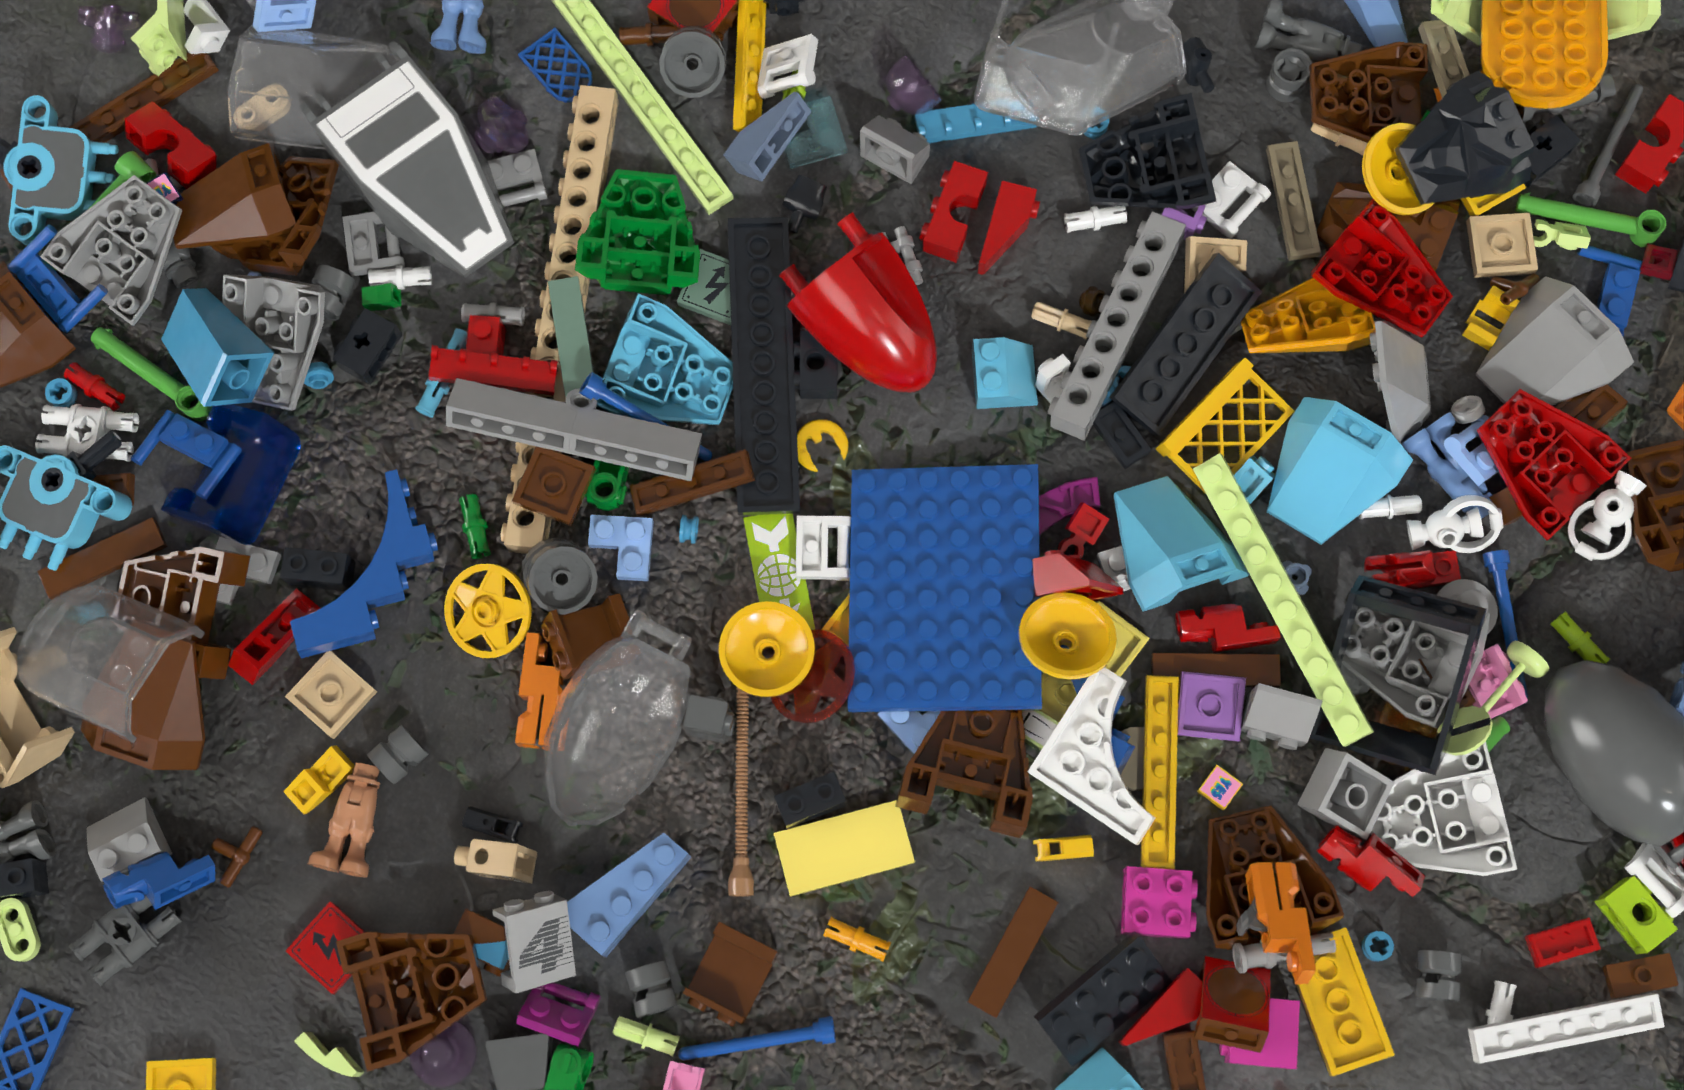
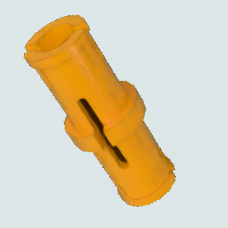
M831 916L827 925L840 930V932L826 928L823 934L824 937H829L850 946L849 950L853 952L859 950L880 959L882 962L884 961L887 953L876 949L875 946L888 951L891 944L890 941L864 932L865 928L861 926L857 929Z

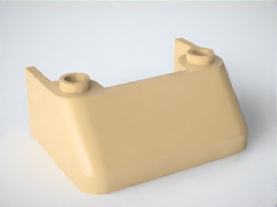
M14 627L0 631L1 788L16 784L59 757L75 733L72 727L61 731L55 730L51 726L41 729L14 682L17 670L20 668V663L16 654L11 653L9 649L17 633Z

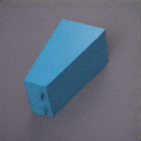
M207 288L182 290L161 339L204 407L251 403L274 354L259 337Z

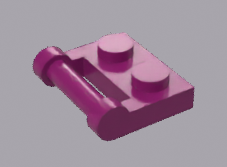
M556 982L532 988L518 1014L516 1024L579 1046L597 1010L601 995L593 992L588 995ZM547 993L549 995L558 997L560 999L584 1007L583 1011H581L571 1006L543 997V994Z

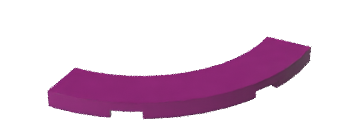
M1098 477L1067 482L1043 495H1039V535L1041 536L1057 522L1072 516L1080 502L1086 503L1095 510L1100 509Z

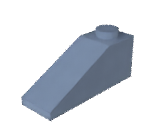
M791 93L741 130L724 153V157L737 173L763 181L812 111L799 93Z

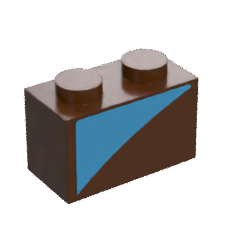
M465 909L453 934L471 935L477 959L485 962L483 969L501 977V972L510 970L505 927L471 910Z

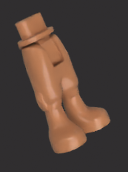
M355 762L353 773L347 776L349 782H346L333 817L329 821V840L324 850L313 852L310 855L308 865L337 873L340 871L350 876L368 877L369 865L365 861L366 843L370 841L374 833L373 822L377 804V789L381 784L377 781L380 770L376 766ZM350 834L351 843L348 853L341 863L345 839Z

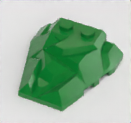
M616 169L601 197V204L590 217V224L585 234L582 233L578 240L575 271L588 279H597L600 286L606 290L668 295L671 293L672 287L685 288L697 283L700 250L698 245H695L692 235L691 221L688 222L686 216V205L677 176Z

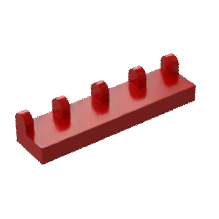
M432 345L429 381L455 384L456 378L512 391L554 396L558 360H551L549 362L533 360L526 356L516 358L500 356L494 352L492 354L468 352L467 349L462 348L460 350H452Z

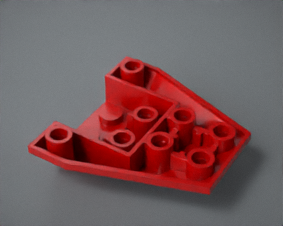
M1374 199L1346 227L1311 271V276L1334 296L1369 313L1371 312L1373 315L1421 338L1428 332L1453 297L1398 219L1384 207L1380 206Z
M1519 389L1477 429L1480 438L1524 519L1546 540H1549L1570 519L1569 516L1602 484L1610 480L1631 459L1608 435L1522 389Z

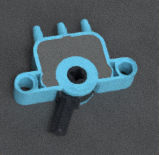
M39 95L30 96L23 103L18 143L13 141L10 144L0 137V165L4 167V174L7 180L13 185L9 231L24 245H28L45 228L46 218L72 221L87 211L95 202V200H92L93 183L106 184L112 183L115 180L114 174L95 171L96 154H118L119 151L117 145L90 141L80 130L57 127L58 115L55 108L44 97ZM46 108V112L42 117L34 118L37 109ZM31 168L38 169L35 174L29 173ZM31 223L32 231L27 235H21L22 227Z
M109 431L82 454L72 451L66 457L53 454L43 459L10 446H0V473L10 477L0 499V517L6 522L0 535V547L3 549L8 548L17 529L31 534L23 553V557L28 560L33 558L42 539L56 545L49 558L50 561L47 567L56 571L59 564L62 563L68 548H79L87 542L100 515L116 521L127 518L132 510L131 499L121 492L92 481L96 477L92 469L122 445L120 437L115 432Z

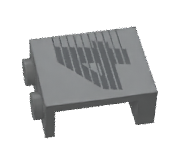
M542 891L534 894L532 899L525 901L513 899L506 901L503 907L492 909L493 916L504 921L510 970L501 972L502 985L514 993H519L576 976L566 899L554 894L553 891Z

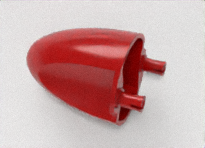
M852 212L837 225L853 243V250L810 283L805 280L795 264L789 266L779 275L795 295L787 304V307L803 327L829 353L859 376L892 391L907 393L919 391L930 383L937 362L936 341L929 314L909 271L882 232H878L875 235L872 233L868 234Z

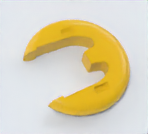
M812 420L803 425L797 432L798 461L810 471L818 472L808 453L806 442L808 439H812L815 444L821 442V433L823 432L833 438L841 452L842 459L845 460L849 448L848 438L844 430L830 420Z

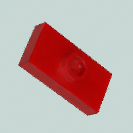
M1590 917L1524 936L1535 968L1601 949Z

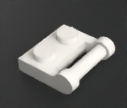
M812 34L764 48L757 86L758 93L763 99L773 97L776 92L799 85L807 87L815 83L816 77L813 69L818 40ZM798 70L797 74L773 81V78Z
M1229 161L1212 179L1217 202L1205 204L1203 216L1208 217L1206 221L1223 235L1232 238L1238 232L1239 225L1260 202L1264 203L1271 196V192L1265 185L1257 183ZM1244 191L1251 195L1230 219L1222 217ZM1199 206L1193 207L1191 209L1197 212Z
M797 516L796 579L850 581L851 517ZM828 528L837 529V568H828Z
M1642 843L1632 860L1624 868L1631 875L1635 874L1666 906L1665 911L1671 918H1674L1684 911V869L1681 866L1674 870L1671 869L1651 844Z

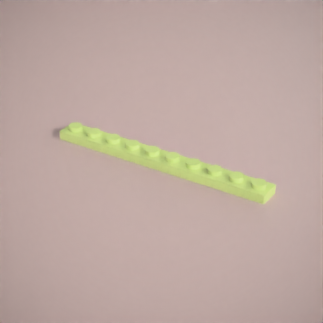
M551 0L707 214H712L732 201L733 194L590 0Z
M1219 453L1193 468L1317 699L1322 700L1321 707L1342 746L1346 747L1373 733L1372 727L1224 456Z

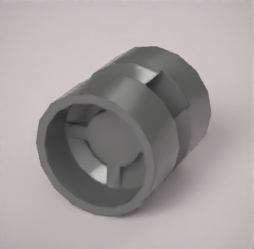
M1292 48L1281 51L1275 57L1266 81L1267 91L1275 100L1292 102L1303 93L1310 77L1309 66L1312 64L1306 53Z
M322 264L318 266L312 283L320 285L325 291L324 318L337 321L345 306L342 299L349 297L355 280L337 268Z
M402 724L388 735V743L380 742L367 754L374 765L394 785L408 774L409 765L417 766L429 755L420 742Z
M1418 950L1417 969L1422 973V976L1416 979V998L1460 1002L1461 983L1456 980V976L1461 974L1462 954Z
M666 961L644 965L625 972L629 990L636 994L632 1002L637 1018L660 1013L678 1006L674 989L667 986V982L671 978Z

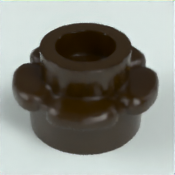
M1090 286L1088 290L1081 294L1079 304L1084 314L1090 316L1101 314L1099 307L1106 295L1103 290Z

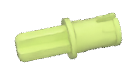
M624 1017L617 1019L613 1029L615 1036L641 1044L642 1049L647 1046L669 1054L672 1057L680 1038L678 1035L676 1036L653 1028L651 1023L647 1026Z

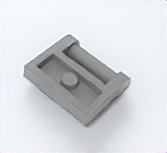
M535 149L488 161L498 192L530 183L535 185L534 187L500 195L502 207L536 198L539 201L548 199Z
M375 212L343 217L348 267L352 277L366 275L371 269H393L399 265H403V268H405L404 258L400 255L399 240L390 233L386 226L388 258L380 259L376 225L383 223Z

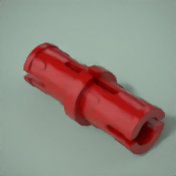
M76 362L69 365V367L74 369L73 372L66 368L64 378L82 388L84 394L88 397L97 398L112 410L120 408L115 403L116 401L121 404L124 403L125 394L105 383V379L98 374L93 375Z

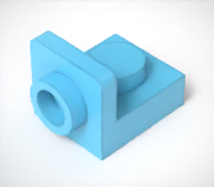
M1251 456L1234 474L1249 504L1275 478V474L1272 472L1274 466L1262 456L1258 459L1255 456Z

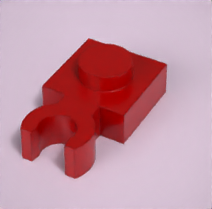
M1080 502L1065 527L1072 534L1069 538H1065L1060 542L1058 550L1065 552L1069 545H1073L1075 547L1073 555H1079L1082 558L1084 543L1094 545L1108 523L1109 518L1086 503Z

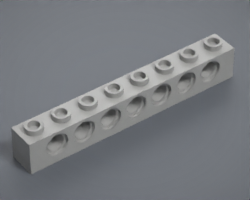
M1153 211L1147 222L1142 220L1136 233V237L1139 239L1135 246H1129L1124 257L1126 265L1123 271L1117 270L1111 287L1114 289L1110 296H1104L1099 307L1101 315L1098 321L1092 320L1086 337L1089 339L1085 347L1079 346L1073 360L1076 365L1072 372H1066L1061 383L1063 391L1059 398H1053L1049 406L1048 414L1051 415L1050 427L1085 441L1184 239L1186 224ZM1154 246L1157 247L1159 250L1150 251L1147 249V247ZM1143 271L1147 273V275L1138 276L1135 274V272ZM1131 296L1135 300L1125 301L1122 297ZM1112 321H1119L1123 325L1119 327H1114L1109 323ZM1106 346L1110 351L1100 352L1096 348ZM1091 371L1095 372L1098 376L1088 378L1083 374ZM1075 397L1083 398L1085 402L1082 404H1075L1071 401V399Z

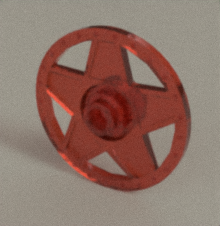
M811 630L813 638L820 637L831 641L815 651L812 667L805 679L797 687L785 693L794 694L795 714L784 706L779 696L771 697L776 709L782 715L795 722L814 723L828 718L843 705L852 689L855 676L852 653L841 638L825 630ZM842 654L846 664L845 681L834 672ZM821 696L836 698L824 710L813 714Z

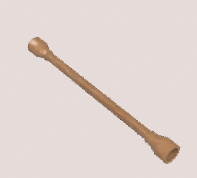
M737 687L736 727L738 728H736V731L738 732H736V735L738 736H736V739L738 740H736V743L738 744H736V747L738 748H736L737 785L735 786L737 788L735 790L737 792L735 794L737 796L735 798L737 800L735 802L737 804L735 806V820L737 821L735 822L737 825L735 826V829H737L735 830V833H737L735 834V837H737L735 839V850H737L735 854L737 855L733 858V868L728 879V896L748 897L754 896V878L749 867L748 855H746L748 853L746 851L748 849V839L746 838L748 837L746 834L748 833V830H746L748 829V826H746L748 825V822H746L748 821V801H746L748 800V797H746L748 796V793H746L748 789L746 788H748L747 747L749 745L747 743L749 741L747 739L749 737L747 735L749 733L747 731L749 729L747 727L749 725L747 723L749 720L747 719L749 716L747 715L749 712L747 711L749 710L748 693Z

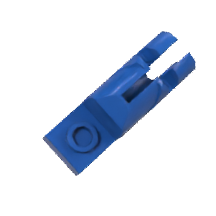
M167 851L158 853L137 864L129 865V876L116 871L102 879L105 883L103 885L104 891L114 908L118 909L124 905L144 900L146 895L155 910L216 881L215 864L209 855L201 859L190 860L182 868L178 869Z

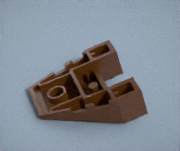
M196 547L193 550L183 552L175 551L162 556L154 555L124 561L112 623L126 634L132 624L138 622L194 641L199 678L225 679L231 648L208 643L220 584L245 586L251 556L228 550Z
M1022 710L941 711L905 768L895 807L927 814L932 803L935 785L995 800L989 831L1021 838L1027 828L1033 800L1028 773L1029 762L1025 749Z

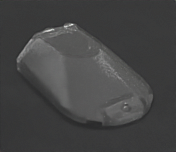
M1084 0L1019 34L1007 51V66L1005 68V76L1010 89L1026 109L1046 122L1052 119L1065 123L1066 128L1071 129L1097 125L1179 84L1187 73L1181 31L1155 0Z
M251 25L239 36L227 90L230 132L237 139L325 149L299 105L305 102L306 105L310 106L317 118L326 111L317 103L315 94L320 92L332 108L385 71L374 57L376 52L379 51L383 54L390 66L399 62V59L393 55L389 46L379 42L295 29L257 32L253 25Z
M96 585L81 586L60 594L36 614L21 639L17 654V670L22 684L38 698L134 744L137 737L131 732L133 699L169 644L191 635L202 638L205 633L194 624L111 589Z

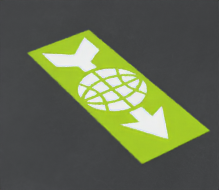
M767 514L743 518L759 602H778L791 607L805 619L812 634H816L806 579H796L797 533L793 514Z

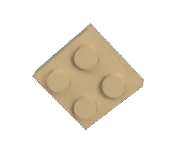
M1530 213L1470 216L1467 219L1466 224L1474 278L1535 274L1537 272L1538 264Z
M328 651L285 697L328 736L335 739L377 691L332 651Z

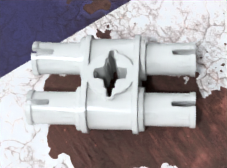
M75 404L69 408L44 405L42 410L47 411L48 414H41L43 424L68 426L67 433L64 437L38 434L36 439L41 440L42 443L35 442V448L37 453L59 454L65 457L72 451L82 454L110 430L137 432L138 426H133V424H139L138 413L113 412L107 406L94 408ZM121 442L122 445L106 459L130 462L132 455H128V453H134L132 442Z

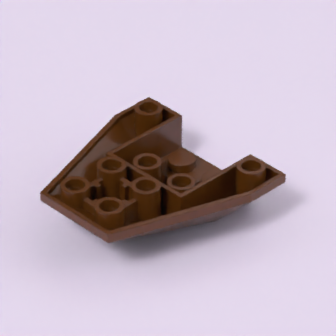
M1395 42L1312 63L1309 66L1311 122L1368 143L1374 134L1389 125L1396 123L1416 125L1422 122L1420 81L1428 72L1427 44Z
M267 143L239 153L180 193L178 198L171 201L182 209L173 237L177 249L268 240L291 232L297 221L293 207L284 192L278 170L282 167L274 143Z
M4 261L0 263V388L53 368L77 349L22 286L23 283L9 270L8 265Z
M138 622L132 624L86 700L80 730L93 750L151 770H197L200 767L205 743V731L194 641Z
M1271 805L1209 819L1206 919L1216 948L1232 950L1233 945L1236 943L1244 946L1259 943L1261 940L1259 931L1249 928L1243 936H1240L1236 930V924L1240 916L1250 907L1245 874L1250 864L1257 862H1272L1273 868H1275V862H1291L1296 865L1299 891L1294 898L1295 908H1306L1310 936L1344 918V912L1334 885Z

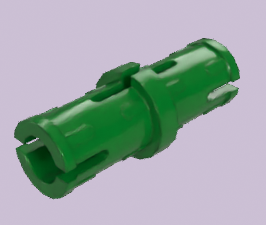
M469 494L466 495L468 501L465 500L464 496L459 498L464 519L462 530L463 533L467 534L471 558L482 559V553H484L485 557L491 554L485 532L488 526L487 522L482 518L479 496Z

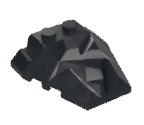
M1478 70L1451 84L1440 102L1435 103L1428 110L1430 113L1422 122L1417 123L1394 149L1420 205L1454 201L1459 198H1478L1483 195L1508 193L1530 180L1532 165L1528 156L1534 152L1535 146L1509 91L1503 87H1495L1492 80Z
M1192 93L1161 100L1153 105L1154 110L1140 118L1135 115L1129 119V124L1116 132L1110 130L1079 148L1091 205L1189 209L1217 202Z

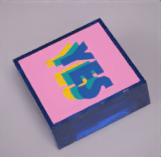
M166 172L146 183L173 204L183 200V197Z

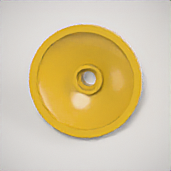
M1396 123L1379 130L1368 142L1362 159L1363 178L1370 195L1380 206L1398 215H1414L1425 211L1434 204L1420 205L1394 150L1414 128L1415 125L1408 123Z
M1054 593L1039 598L1026 609L1019 626V642L1027 659L1042 672L1057 678L1081 679L1099 672L1108 664L1116 647V629L1109 614L1095 601L1075 593ZM1060 645H1066L1069 649L1062 648Z
M758 602L742 608L730 618L720 637L719 658L725 674L736 687L754 696L774 697L791 691L805 679L814 661L815 643L808 623L797 611L778 602ZM765 649H774V655L771 658H765L763 656Z

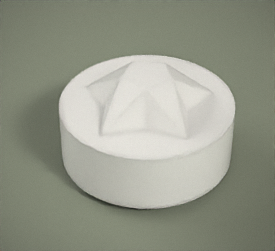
M1471 395L1458 399L1452 405L1451 411L1456 422L1466 424L1481 418L1485 413V408L1480 397Z

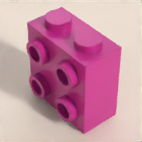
M1125 867L1123 869L1121 934L1130 935L1135 931L1140 936L1176 939L1190 938V932H1195L1197 922L1196 912H1191L1192 899L1197 898L1198 891L1197 879H1192L1193 871Z
M1270 998L1269 1033L1262 1052L1259 1053L1220 1044L1219 1052L1220 1055L1225 1056L1224 1063L1297 1069L1300 1001Z

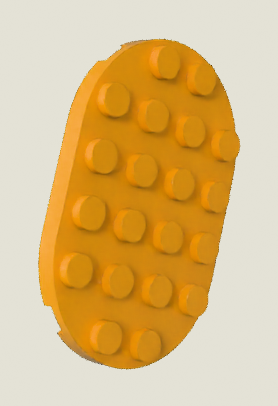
M1482 0V69L1484 75L1492 80L1495 87H1503L1509 91L1515 103L1524 107L1541 109L1563 107L1583 99L1599 84L1608 60L1607 0Z

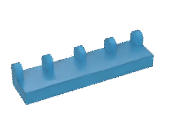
M1025 96L916 112L915 121L917 133L924 136L929 143L1036 128L1038 114L1037 109L1034 108L1033 97Z

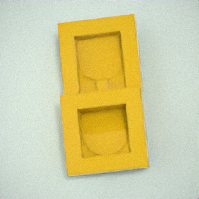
M337 745L330 746L311 768L304 769L283 792L303 814H308L333 793L347 779L348 775L353 773L355 765Z

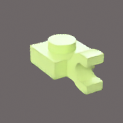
M1536 219V229L1544 230L1545 233L1540 237L1533 236L1535 247L1546 246L1553 240L1560 247L1568 250H1576L1577 247L1588 248L1591 237L1586 226L1555 222L1554 225L1549 224L1547 221Z

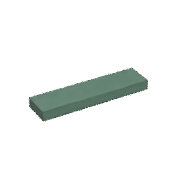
M578 276L548 281L565 397L570 391L581 388L586 377L591 372L594 373Z

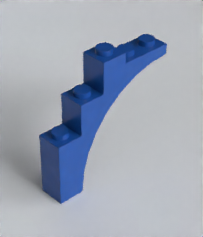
M397 469L385 472L388 490L387 521L381 543L369 566L355 584L335 601L314 613L290 621L297 651L301 659L376 639L374 629L380 628L375 610L369 611L368 609L405 600L403 590L409 589L405 571H398L434 562L433 551L438 550L434 532L427 533L425 524L418 525L414 507L407 508L405 497L410 496L406 478H399Z

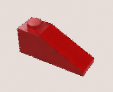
M1002 180L980 257L978 274L984 275L1028 228L1030 218L1036 219L1041 202L1035 200L1037 189Z
M296 588L234 649L228 666L251 685H254L295 640L290 621L314 613L320 607Z
M1189 968L1183 969L1118 1040V1043L1122 1046H1127L1195 1021L1201 1012L1203 981Z

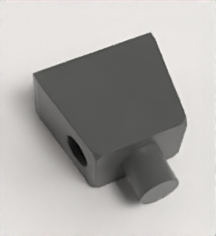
M545 1034L485 1041L497 1090L544 1089L552 1060L553 1037Z

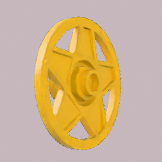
M478 564L465 569L453 580L445 598L444 615L448 631L459 647L476 657L495 658L510 653L523 641L530 627L532 608L527 589L516 574L497 564ZM488 570L479 588L463 582L476 572ZM505 577L515 586L521 600L505 596ZM454 599L465 611L457 626L455 625L453 615ZM522 619L517 635L509 643L507 623ZM482 634L492 651L480 650L470 645L467 641Z

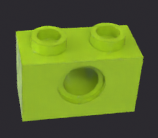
M1634 875L1620 880L1594 902L1631 949L1638 955L1650 952L1678 930V928L1672 922L1674 919L1665 911L1666 908L1656 903L1651 896L1652 892ZM1635 905L1639 906L1643 911L1641 922L1633 916V907Z

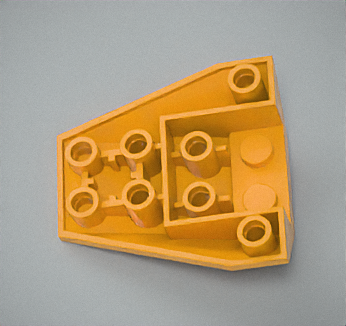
M1314 278L1250 309L1241 321L1249 353L1349 351L1370 345V333L1376 332L1375 321L1371 312L1369 313L1334 296Z

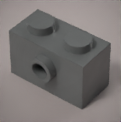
M690 694L683 723L688 736L725 744L727 736H733L736 725V718H734V713L731 711L729 703L719 697L707 696L705 698Z

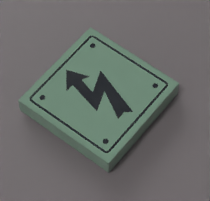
M700 249L698 282L682 288L677 299V305L731 326L729 259Z

